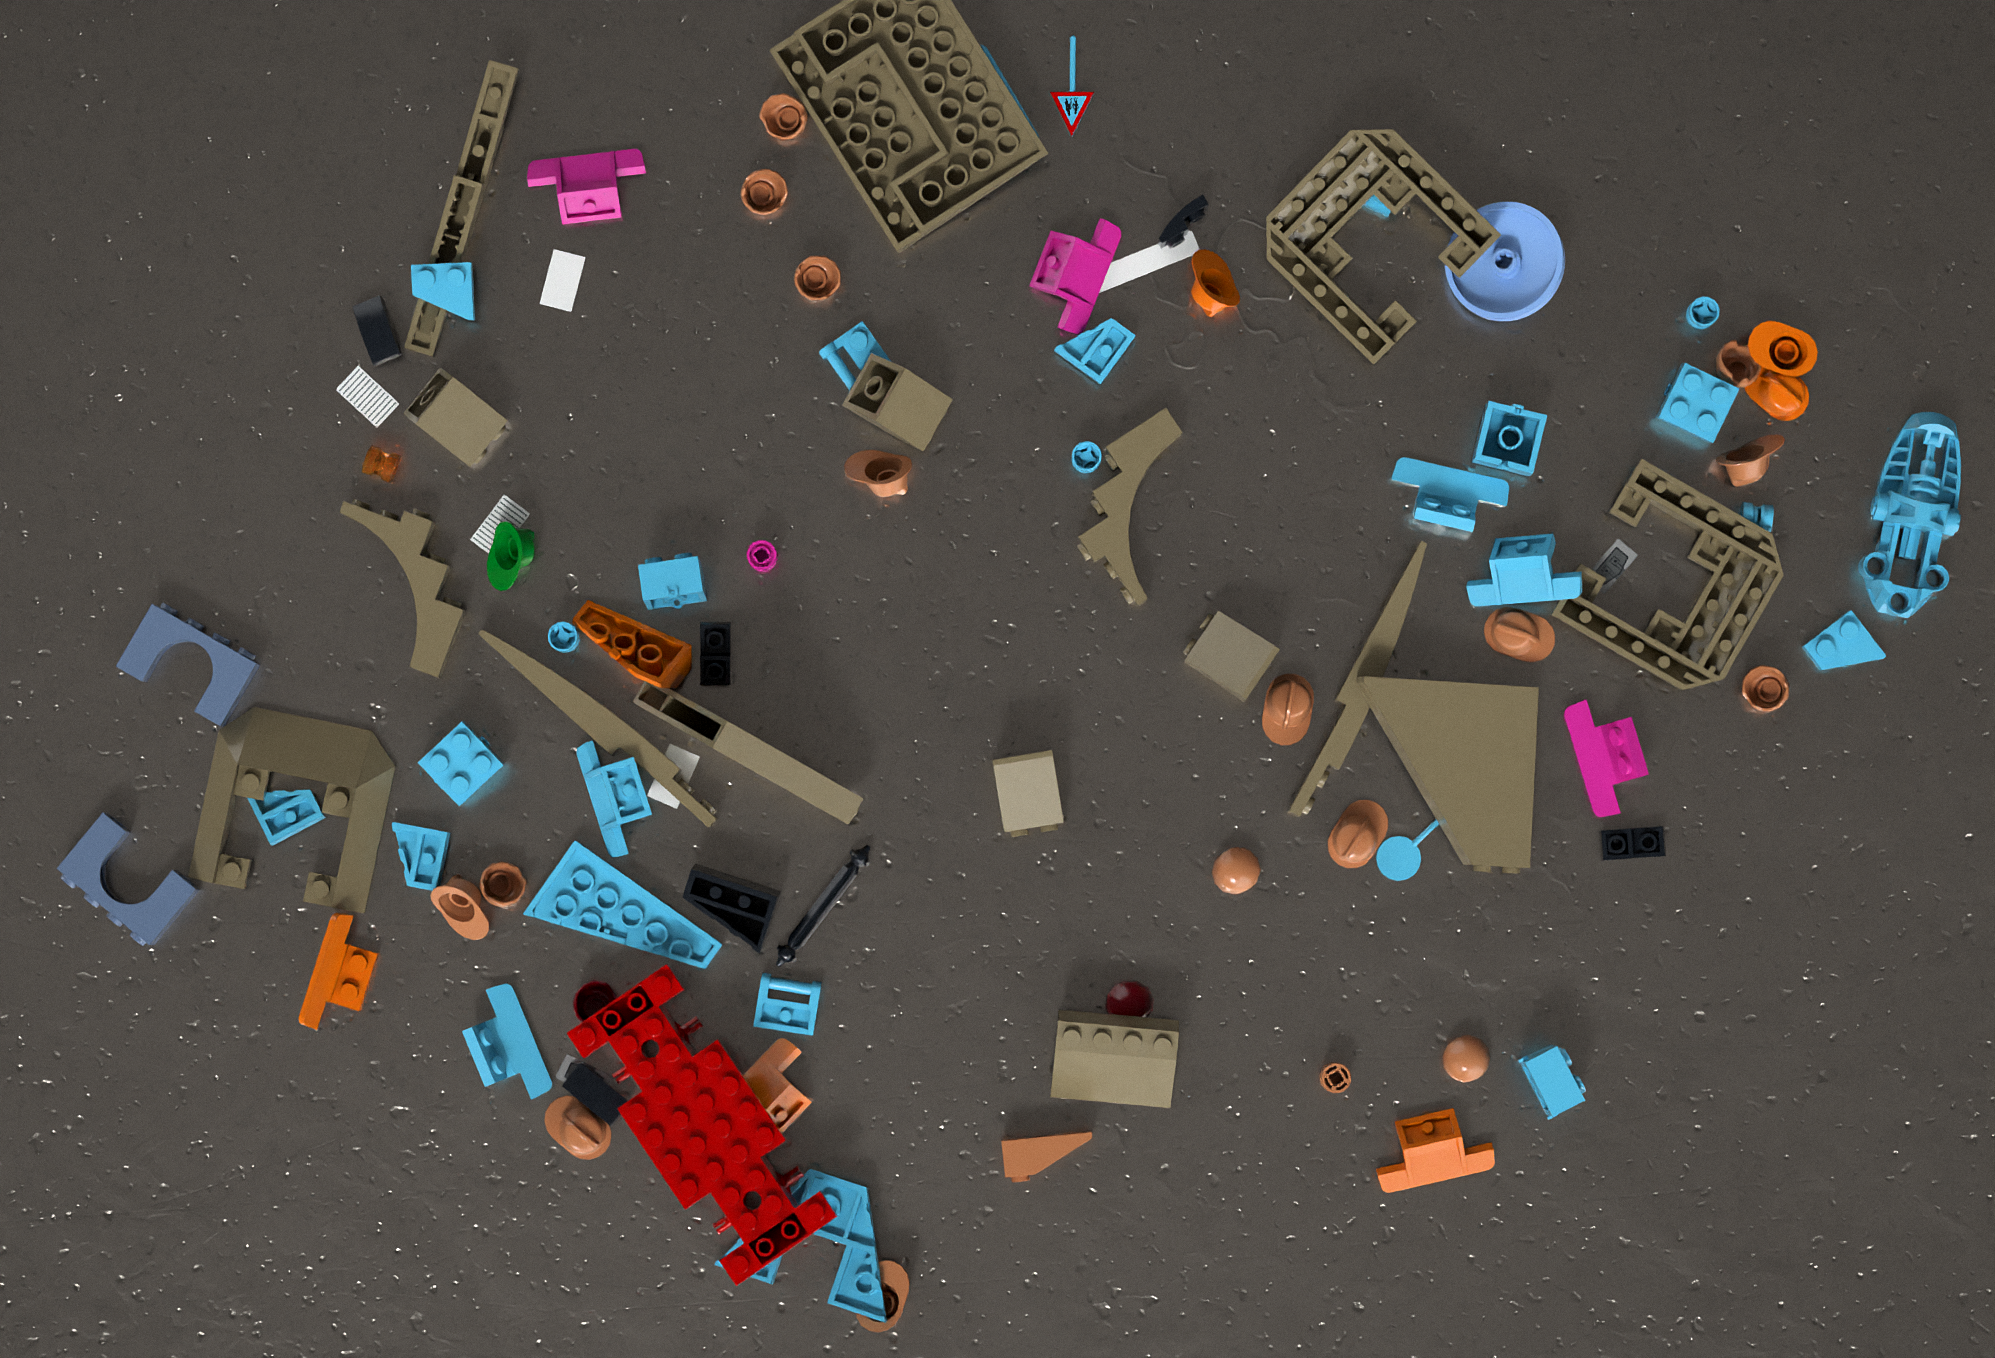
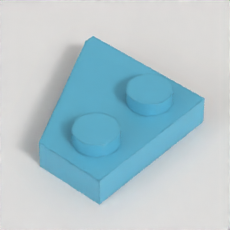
M1110 318L1097 327L1081 333L1064 344L1058 345L1054 352L1101 385L1136 335L1113 318Z
M310 789L286 792L285 790L266 792L264 801L247 798L272 846L326 818L324 813H321L322 809L313 791Z

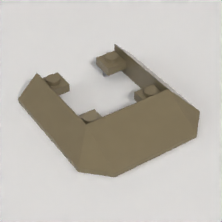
M1394 129L1350 130L1266 217L1267 260L1373 364L1385 355L1417 320L1395 300L1375 321L1333 280L1353 257L1332 237L1366 202L1375 195L1396 215L1415 194L1418 195L1458 235L1438 258L1459 278L1501 236Z
M1641 459L1622 487L1623 489L1609 513L1636 527L1648 505L1652 504L1701 533L1687 558L1710 570L1712 573L1684 622L1657 609L1644 633L1593 604L1606 578L1581 563L1575 570V572L1582 571L1581 595L1575 599L1558 600L1551 615L1680 690L1723 680L1784 576L1773 534Z
M253 707L221 728L217 736L188 877L209 883L246 889L252 860L224 854L236 796L264 801L270 771L328 783L321 813L349 818L337 877L309 872L303 901L365 913L396 768L374 732Z

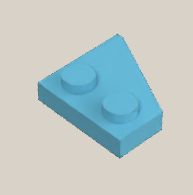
M472 262L411 265L412 295L467 320H475Z
M1852 610L1848 611L1802 646L1819 670L1880 660L1886 657L1885 653Z
M392 822V830L396 833L400 848L398 849L400 860L405 867L404 875L407 886L431 891L440 886L451 833Z

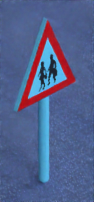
M1074 35L1070 37V91L1050 92L1071 136H1073L1094 92H1075L1076 37Z

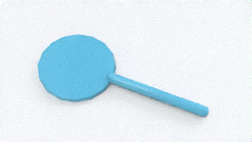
M1435 819L1413 841L1402 836L1390 837L1385 840L1378 848L1376 855L1377 866L1381 873L1387 878L1396 881L1406 880L1413 876L1419 869L1421 862L1420 850L1417 845L1439 825L1438 821Z

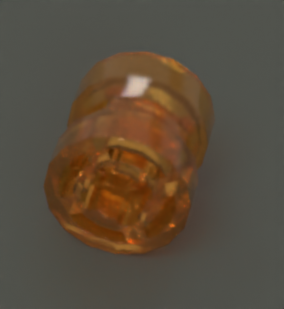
M371 445L362 466V473L369 476L378 475L381 480L391 483L399 467L401 455L393 452L387 454L382 452L381 448Z

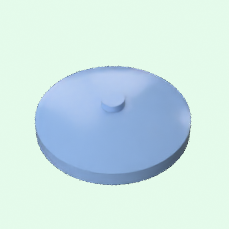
M1497 202L1477 209L1501 236L1460 278L1445 265L1449 286L1456 298L1468 310L1479 317L1493 321H1513L1525 318L1541 309L1553 297L1561 283L1565 269V250L1560 234L1544 214L1526 204ZM1455 232L1451 236L1448 246L1458 237Z

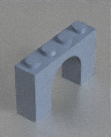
M162 603L160 607L151 604L116 667L147 683L163 654L170 647L181 642H195L207 651L211 658L213 675L194 712L219 726H226L260 667V664L254 661L256 655L242 647L238 651L228 646L230 640L216 632L211 637L202 631L204 625L189 617L186 622L176 617L178 611L165 603Z
M102 813L56 869L62 873L60 878L73 889L78 886L85 892L83 897L96 908L99 905L104 907L109 912L106 916L119 927L122 924L127 926L132 931L129 935L142 946L146 943L148 945H155L199 892L200 888L178 870H172L148 899L137 904H128L117 899L107 886L105 878L106 866L111 856L129 836L131 831L109 813Z

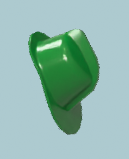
M508 521L500 522L496 527L487 560V575L495 589L499 591L508 590L514 584L519 570L528 566L533 561L535 547L533 542L534 531L531 529L515 528Z

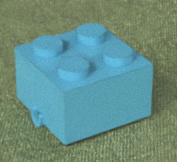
M1682 363L1672 384H1668L1665 389L1664 395L1666 397L1655 418L1708 443H1714L1739 388L1687 363Z
M1488 401L1484 407L1471 462L1531 476L1534 472L1547 415L1525 410L1524 406L1518 404L1508 406Z
M681 553L675 555V559L663 561L662 557H654L644 560L645 564L638 565L642 598L648 610L672 606L675 609H680L685 604L707 601L703 567L698 556L693 557L692 553ZM675 600H679L680 605H675Z
M464 720L418 762L434 779V782L458 806L463 804L505 763L489 748L490 743L483 736L479 737Z
M1550 1044L1528 1056L1526 1055L1518 1059L1545 1113L1549 1115L1547 1116L1548 1120L1585 1101L1582 1093L1586 1092V1089L1578 1075L1575 1076V1074L1572 1075L1568 1067L1572 1065V1062L1564 1048H1558V1046Z

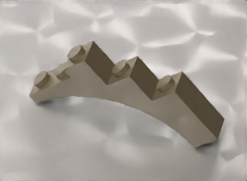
M1167 408L1106 446L1105 450L1108 454L1104 458L1114 472L1118 469L1120 474L1092 491L1094 499L1090 502L1099 516L1105 514L1107 518L1078 536L1080 544L1077 545V548L1086 561L1091 558L1094 564L1105 558L1107 562L1103 564L1104 568L1112 579L1118 577L1124 586L1119 590L1127 603L1131 604L1134 602L1137 607L1146 602L1148 598L1137 579L1130 556L1128 534L1130 511L1136 490L1149 466L1166 447L1183 433Z
M353 499L352 504L343 501L340 513L363 524L379 536L395 554L407 575L415 600L417 616L416 644L409 667L441 679L466 611L460 609V602L444 597L443 602L439 601L451 567L445 565L446 559L438 555L429 553L427 558L424 557L436 523L429 520L430 514L417 509H413L412 513L404 511L399 522L396 521L398 515L383 509H381L380 514L369 511V504Z

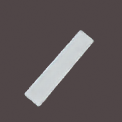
M1188 231L1187 235L1184 236L1185 241L1170 249L1167 245L1161 249L1159 244L1111 262L1099 293L1192 256L1196 251L1200 250L1193 232Z

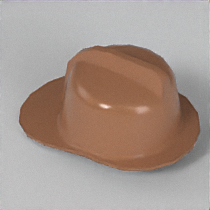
M1777 434L1763 436L1737 449L1722 453L1717 456L1716 462L1726 467L1730 481L1734 486L1738 487L1753 483L1765 475L1769 467V455L1777 451L1784 444L1785 439Z
M865 450L853 454L844 464L845 474L849 478L866 483L877 496L887 497L895 494H906L908 491L907 474L912 468V461L907 456L878 450Z
M1503 607L1490 614L1485 622L1484 635L1486 642L1493 650L1526 662H1536L1547 657L1554 647L1555 634L1553 627L1544 618L1513 607Z
M1283 674L1276 677L1269 685L1263 709L1262 727L1266 736L1272 742L1280 745H1292L1299 742L1307 733L1313 709L1314 692L1310 683L1304 677L1297 674Z
M1358 800L1346 808L1328 839V851L1338 865L1345 868H1358L1365 865L1373 857L1388 830V817L1384 809L1378 803L1370 800Z
M455 874L445 885L437 886L432 890L430 895L431 901L458 934L472 940L482 939L487 935L489 922L480 908L481 892L476 885L463 879L461 875Z
M567 1095L559 1097L550 1103L545 1112L544 1122L548 1133L572 1155L579 1159L590 1160L599 1157L607 1150L611 1141L609 1124L576 1097Z
M884 1260L879 1262L886 1323L856 1313L857 1320L868 1331H887L896 1324L903 1313L910 1282L903 1266L895 1261Z

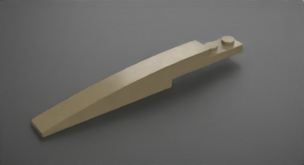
M492 60L488 62L457 173L452 180L428 264L464 262L503 134V124L518 76V68ZM418 298L404 348L434 357L448 311Z
M1423 541L1419 542L1334 699V701L1343 705L1344 708L1288 810L1289 813L1300 817L1302 812L1308 814L1316 799L1311 795L1316 786L1323 787L1330 772L1325 770L1327 766L1336 770L1340 769L1369 711L1370 706L1356 684V677L1384 676L1415 589L1427 545Z
M484 630L478 633L611 756H614L622 748L630 757H634L635 761L708 828L715 824L718 819L714 816V813L717 810L705 799L701 802L691 795L695 790L682 778L679 782L674 779L682 770L645 737L590 695L537 660Z

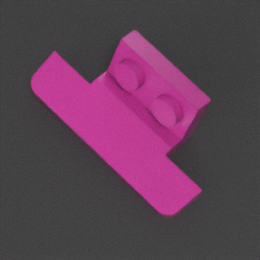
M627 149L535 160L528 165L527 181L528 187L556 184L562 224L620 218L621 206L617 177L644 174L646 172L641 151L638 149Z
M1099 219L1090 243L1074 236L1050 231L1029 286L1067 300L1057 326L1059 329L1080 334L1086 328L1121 238L1120 228L1105 219Z
M1586 699L1568 706L1565 709L1564 716L1594 813L1599 817L1620 814L1621 811L1613 785L1649 775L1632 717L1595 727Z

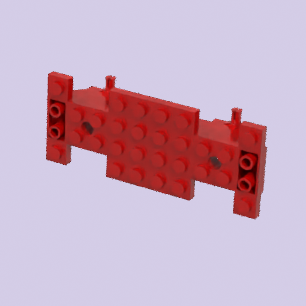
M666 964L567 1032V1035L583 1058L588 1057L608 1042L611 1044L624 1064L623 1067L612 1073L613 1078H617L615 1081L620 1084L632 1075L642 1092L617 1109L685 1210L711 1193L725 1214L724 1217L713 1223L714 1228H717L725 1222L723 1226L716 1230L718 1234L733 1226L744 1244L719 1260L734 1284L738 1286L831 1222L838 1215L821 1191L798 1205L792 1196L790 1185L804 1177L803 1172H799L791 1178L801 1169L796 1166L785 1175H782L765 1158L766 1154L787 1141L718 1039L700 1052H695L691 1046L689 1035L703 1027V1024L698 1022L700 1021L699 1018L695 1016L681 1026L674 1021L668 1010L663 1007V1004L685 990L669 965ZM651 1040L656 1041L659 1045V1052L653 1058H649L644 1051L646 1043ZM752 1191L757 1192L761 1196V1204L757 1209H751L746 1204V1197Z

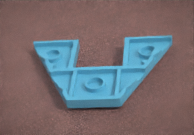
M809 1169L804 1174V1177L800 1178L791 1187L792 1196L800 1205L821 1191L838 1217L814 1234L846 1245L827 1303L886 1323L887 1319L868 1188ZM739 1238L737 1243L723 1257L744 1244L742 1239ZM782 1256L751 1277L773 1285ZM719 1260L715 1262L716 1266L724 1268Z

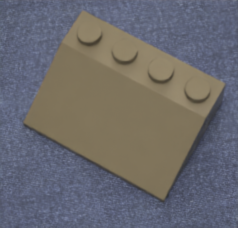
M1058 1010L1050 1097L1170 1108L1177 1059L1179 1020Z

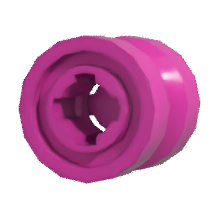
M758 540L749 546L747 560L755 570L767 572L776 565L778 554L770 542Z

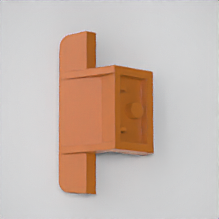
M334 913L329 920L299 1014V1023L304 1026L318 1029L326 1002L361 1011L379 953L345 943L352 923V915Z
M785 1038L778 1039L743 1075L782 1133L812 1103L807 1096L782 1074L802 1053Z
M1454 1108L1395 1121L1404 1162L1377 1168L1376 1172L1382 1190L1387 1193L1490 1170L1495 1164L1494 1148L1492 1142L1464 1148Z

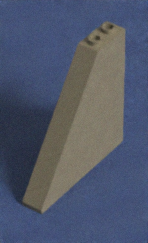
M1369 676L1356 677L1358 688L1463 865H1473V871L1491 872V866L1502 867V873L1520 874V868H1530L1539 687Z
M644 681L632 702L848 825L859 810V805L863 800L862 797L669 688H659Z

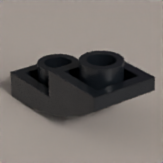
M1203 194L1183 207L1171 219L1159 237L1158 244L1161 249L1167 245L1171 249L1185 241L1184 236L1188 233L1185 222L1189 221L1190 224H1193L1206 216L1204 212L1208 210L1209 204Z
M379 295L352 306L360 333L373 365L377 366L401 356L402 353L397 334L390 324L383 298Z
M700 622V686L731 685V622Z
M1664 826L1601 830L1603 861L1666 856Z
M582 1063L576 1067L562 1085L563 1088L611 1127L621 1116L617 1108L628 1101Z

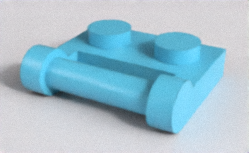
M863 321L819 351L821 357L829 361L849 391L856 378L837 353L842 347L845 348L860 371L863 369L871 353L891 361Z
M762 973L753 1026L813 1036L822 982L813 981L812 983L775 978L771 977L769 973ZM769 989L805 994L810 995L809 1004L773 999L768 998Z

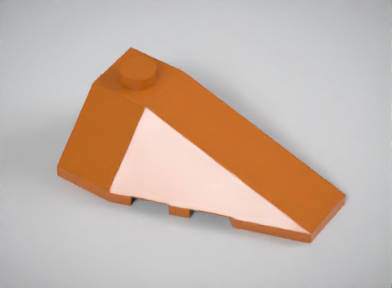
M590 600L586 601L572 619V623L633 676L659 688H677L692 669L691 644Z

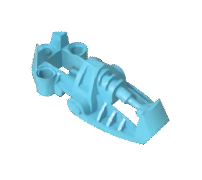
M1920 412L1912 414L1908 418L1888 453L1875 496L1871 502L1870 514L1872 519L1883 521V526L1875 552L1864 556L1859 561L1858 571L1864 578L1866 590L1873 606L1880 613L1909 618L1929 600L1934 592L1943 590L1949 582L1947 570L1943 566L1936 565L1942 535L1953 536L1958 531L1961 521V515L1957 509L1961 484V457L1956 423L1943 414ZM1914 433L1923 434V444L1927 446L1925 460L1921 461L1919 474L1909 475ZM1943 439H1946L1939 475L1936 478L1934 477L1936 462L1933 461L1936 447L1940 448ZM1900 528H1903L1898 557L1904 559H1916L1921 532L1924 533L1919 557L1921 563L1919 571L1916 572L1913 588L1892 584V581H1889ZM1871 558L1878 560L1881 565V570L1878 574H1872L1867 568V563ZM1929 571H1934L1939 576V584L1936 587H1932L1927 583L1926 576ZM1894 594L1900 595L1904 600V606L1901 610L1894 609L1891 605V598Z

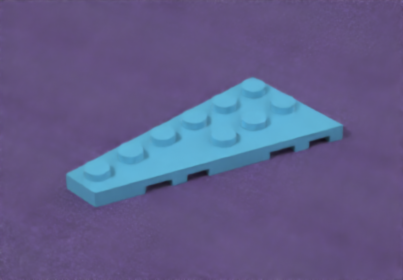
M576 840L523 913L530 917L703 969L707 968L723 945Z

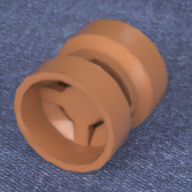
M1331 1062L1322 1068L1319 1080L1327 1091L1341 1093L1349 1087L1351 1074L1346 1066L1337 1062Z

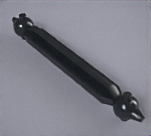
M866 845L861 849H852L850 851L851 861L842 866L790 934L788 944L777 947L778 959L776 965L778 967L791 961L794 963L797 960L795 951L802 948L857 877L859 867L869 866L868 854L870 846Z

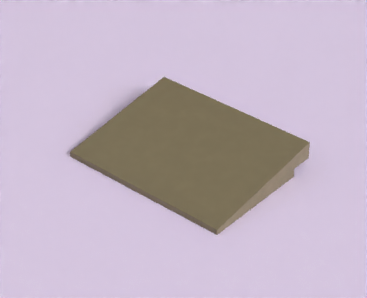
M842 0L794 31L792 36L769 50L898 254L1048 155L1046 148L951 0Z

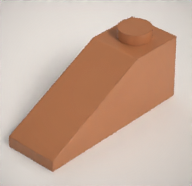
M1092 1131L1001 1140L1005 1178L1011 1177L1012 1182L1029 1181V1175L1037 1174L1092 1139Z

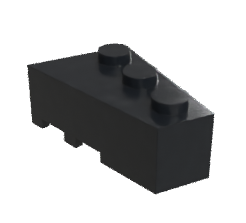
M695 864L690 871L682 898L711 919H715L727 928L730 933L741 938L760 954L764 947L781 891Z

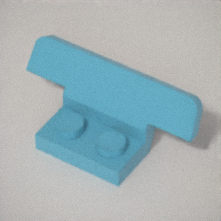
M1402 457L1397 461L1391 480L1419 486L1414 507V519L1473 532L1478 500L1507 506L1509 485L1505 480L1407 457Z
M1553 533L1496 538L1489 558L1492 579L1470 580L1467 582L1466 587L1469 601L1474 606L1575 599L1582 593V571L1553 574L1551 558L1556 545Z
M593 740L586 742L577 748V757L608 854L611 857L629 854L620 825L652 815L635 759L631 757L601 767Z
M501 984L486 989L497 1017L462 1031L485 1087L520 1073L532 1100L549 1091L552 1086L546 1066L512 986Z

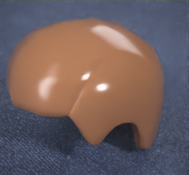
M785 93L769 97L764 101L760 111V119L763 121L766 131L771 136L780 140L794 139L800 135L805 129L808 118L803 103L798 98Z
M760 169L752 172L746 177L740 191L743 204L752 213L763 216L779 210L788 196L785 179L777 171L770 169Z
M809 256L797 266L794 272L796 288L802 296L809 300L827 299L835 293L841 284V271L835 261L826 256Z
M1737 340L1725 343L1715 360L1716 373L1719 378L1735 387L1743 388L1751 385L1756 381L1761 371V366L1751 357L1748 345H1740L1737 343Z
M1760 665L1750 669L1743 678L1742 694L1753 708L1759 711L1771 712L1782 707L1789 698L1790 684L1782 671L1776 667Z
M1234 847L1217 856L1214 861L1212 876L1215 884L1223 892L1241 894L1257 883L1261 869L1258 858L1250 850L1243 847Z
M500 861L490 864L481 873L479 888L482 896L488 903L502 908L514 905L522 898L527 882L516 865Z
M1464 1035L1454 1039L1447 1045L1442 1056L1446 1072L1451 1078L1461 1082H1470L1481 1077L1486 1072L1491 1060L1489 1048L1483 1040L1471 1035Z

